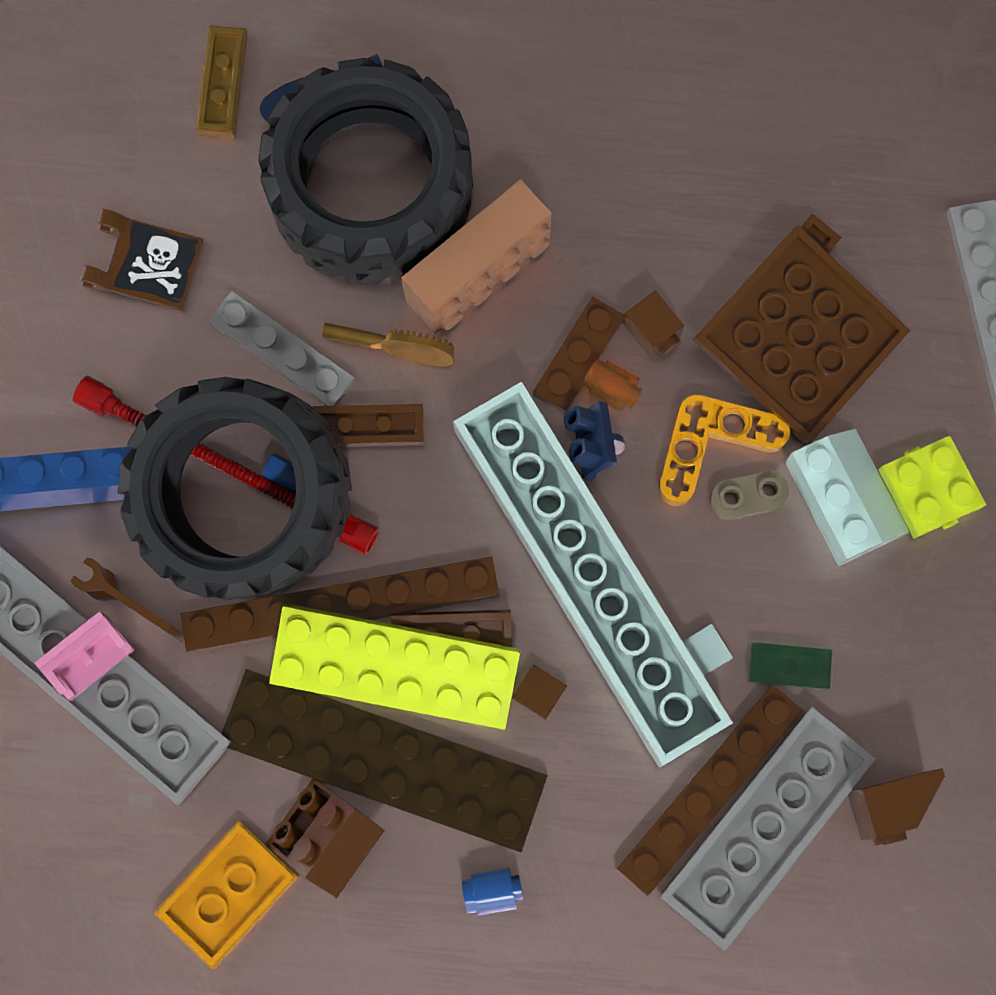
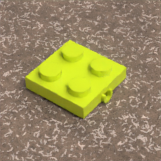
M951 436L921 449L917 446L911 451H906L904 453L905 456L878 469L913 539L940 527L943 530L948 529L959 523L957 519L986 506Z

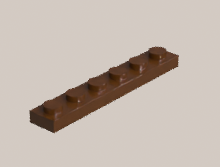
M772 684L616 869L646 896H649L804 710Z

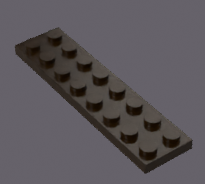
M249 669L245 670L222 731V735L231 742L227 748L522 853L548 775L314 692L269 684V676Z

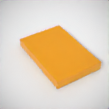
M238 821L154 914L213 970L299 876L241 821Z

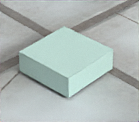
M712 624L682 641L703 676L733 658Z

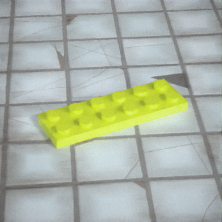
M285 603L282 607L269 684L505 730L521 649Z

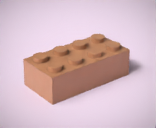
M520 179L401 277L405 301L434 334H437L443 328L446 331L451 329L462 319V312L471 304L478 306L483 303L492 293L491 288L501 279L503 282L510 280L520 270L521 266L519 264L530 255L532 258L539 256L549 246L550 242L548 240L550 239L552 212Z

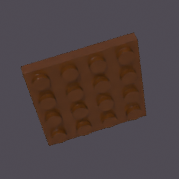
M797 225L692 340L771 414H775L788 425L790 431L799 440L808 445L911 330Z

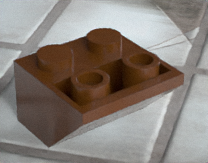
M312 778L307 787L299 794L296 802L283 820L275 827L273 834L265 844L305 879L337 898L385 830L324 784Z

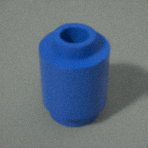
M510 868L472 874L471 879L462 881L467 914L477 912L478 916L514 910L517 909L516 900L523 899L520 876H511Z

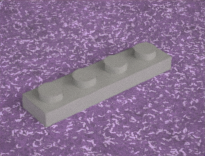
M233 291L229 293L208 320L211 326L324 406H337L355 383V378Z

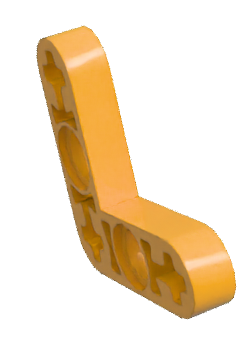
M702 395L687 397L679 408L659 483L661 498L671 506L684 505L691 499L696 488L708 437L763 452L774 453L782 449L790 437L789 426L775 414ZM694 405L700 406L701 413L706 415V418L700 417L695 433H703L702 437L687 431L691 415L685 413V410L691 411ZM730 414L740 416L744 421V430L737 434L727 432L723 426V418ZM752 419L758 421L756 429L767 430L769 425L776 426V433L781 435V437H776L774 442L770 443L766 441L767 435L765 433L755 431L753 439L748 438L747 435L752 427ZM682 427L686 431L680 432L679 429ZM681 441L692 442L697 448V456L689 461L679 458L675 451L676 445ZM670 464L680 469H693V474L685 471L682 486L688 489L687 492L681 491L678 497L671 495L672 489L666 486V483L674 482L678 468L671 469Z

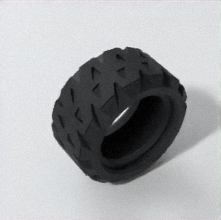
M370 58L339 61V70L335 71L322 67L296 83L298 91L296 93H285L269 115L270 128L262 133L258 158L261 168V184L280 234L294 253L303 256L308 266L327 277L344 276L345 281L352 284L377 285L388 277L391 278V283L397 282L466 223L471 208L473 188L469 133L459 109L454 108L447 92L430 77L426 76L422 79L414 68L385 59L384 67H381ZM363 127L387 128L407 136L423 150L431 163L427 182L415 200L398 213L374 221H354L338 217L316 203L307 191L309 172L320 151L339 135Z
M219 377L197 381V385L175 390L155 405L157 410L146 415L139 422L127 443V446L132 448L120 464L118 494L124 495L120 509L121 517L131 542L139 544L141 558L160 577L171 579L176 587L205 598L217 597L226 600L271 594L293 586L305 575L313 573L331 554L336 538L341 537L350 512L348 491L352 490L349 463L339 446L341 442L328 421L313 410L310 404L292 393L252 379ZM254 423L270 432L286 450L295 472L296 498L291 516L280 534L261 550L240 557L214 549L196 534L183 510L181 479L189 456L205 437L228 425Z

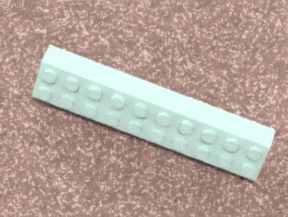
M523 383L516 384L454 420V430L657 766L659 768L731 725L733 722Z

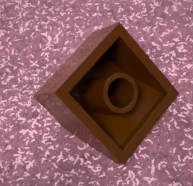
M943 768L851 791L848 797L861 840L873 839L875 846L908 839L905 831L918 828L945 777Z

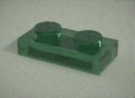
M752 642L750 645L748 683L828 691L830 690L832 649Z

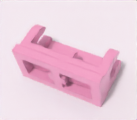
M99 611L37 660L35 665L42 671L60 695L64 694L69 701H72L131 654L134 648L111 619Z

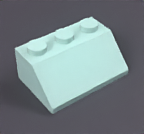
M856 429L826 436L792 452L785 462L838 566L909 533Z

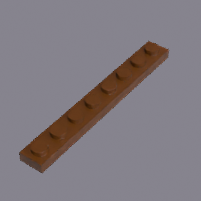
M490 556L180 614L186 652L190 654L277 638L282 607L285 603L375 620L391 617L392 613H414L500 597L493 557Z

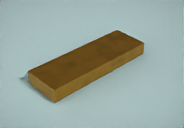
M209 25L196 123L198 135L235 138L248 35L246 28Z

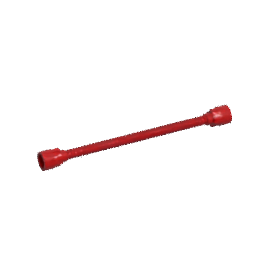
M88 375L79 382L73 394V403L100 416H104L106 413L111 416L117 415V417L130 422L132 425L134 424L136 427L142 418L146 416L135 408H131V406H127L125 403L123 404L121 399L113 393V389ZM199 443L191 453V456L199 458L201 461L203 460L204 463L212 465L214 468L216 467L221 472L225 471V474H229V476H233L235 479L238 478L239 481L246 483L248 486L251 485L252 488L259 490L261 493L264 492L265 495L268 494L269 497L273 496V499L281 501L282 504L286 503V506H290L293 509L296 498L295 492H291V490H287V488L281 485L278 486L272 480L269 481L268 478L265 479L264 476H261L259 473L256 474L255 471L252 472L251 469L243 467L241 464L239 465L238 462L230 460V458H226V456H222L220 453L217 454V451H213V449H209L203 444ZM350 514L343 533L339 537V541L366 556L376 541L380 528Z

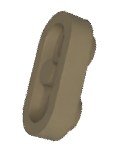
M764 471L727 479L718 483L713 489L710 496V506L716 516L728 521L778 510L787 500L789 494L788 484L783 476L773 471ZM771 484L774 486L776 494L774 496L765 495L762 490L763 485ZM728 492L734 493L738 498V502L733 505L728 504L724 499V494Z

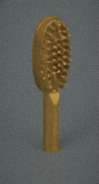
M325 323L323 326V338L383 349L387 354L402 360L439 367L451 366L454 362L455 347L452 346L453 344L450 342L447 345V339L442 343L441 337L436 341L434 335L429 339V334H425V337H422L420 332L416 336V331H413L412 335H410L409 330L404 334L403 329L398 334V330L394 329V331L391 330L388 335L384 336L374 332Z

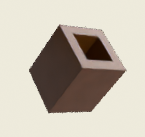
M656 290L626 311L623 319V325L650 358H653L660 352L665 356L681 343L679 338L682 335L684 324Z

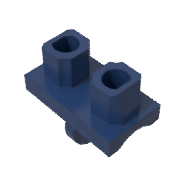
M598 400L589 408L575 406L565 413L563 417L565 429L576 434V441L571 443L568 450L570 461L580 465L582 479L593 481L600 471L617 464L616 455L625 450V440L620 434L612 433L608 404Z

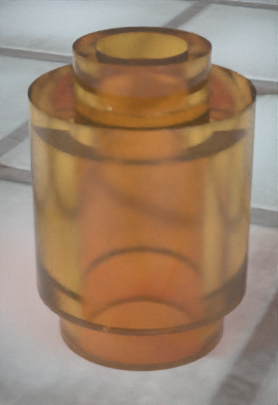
M597 359L589 369L582 384L590 389L589 394L620 412L626 406L632 409L643 391L638 386L640 382L639 377L610 360L603 362Z

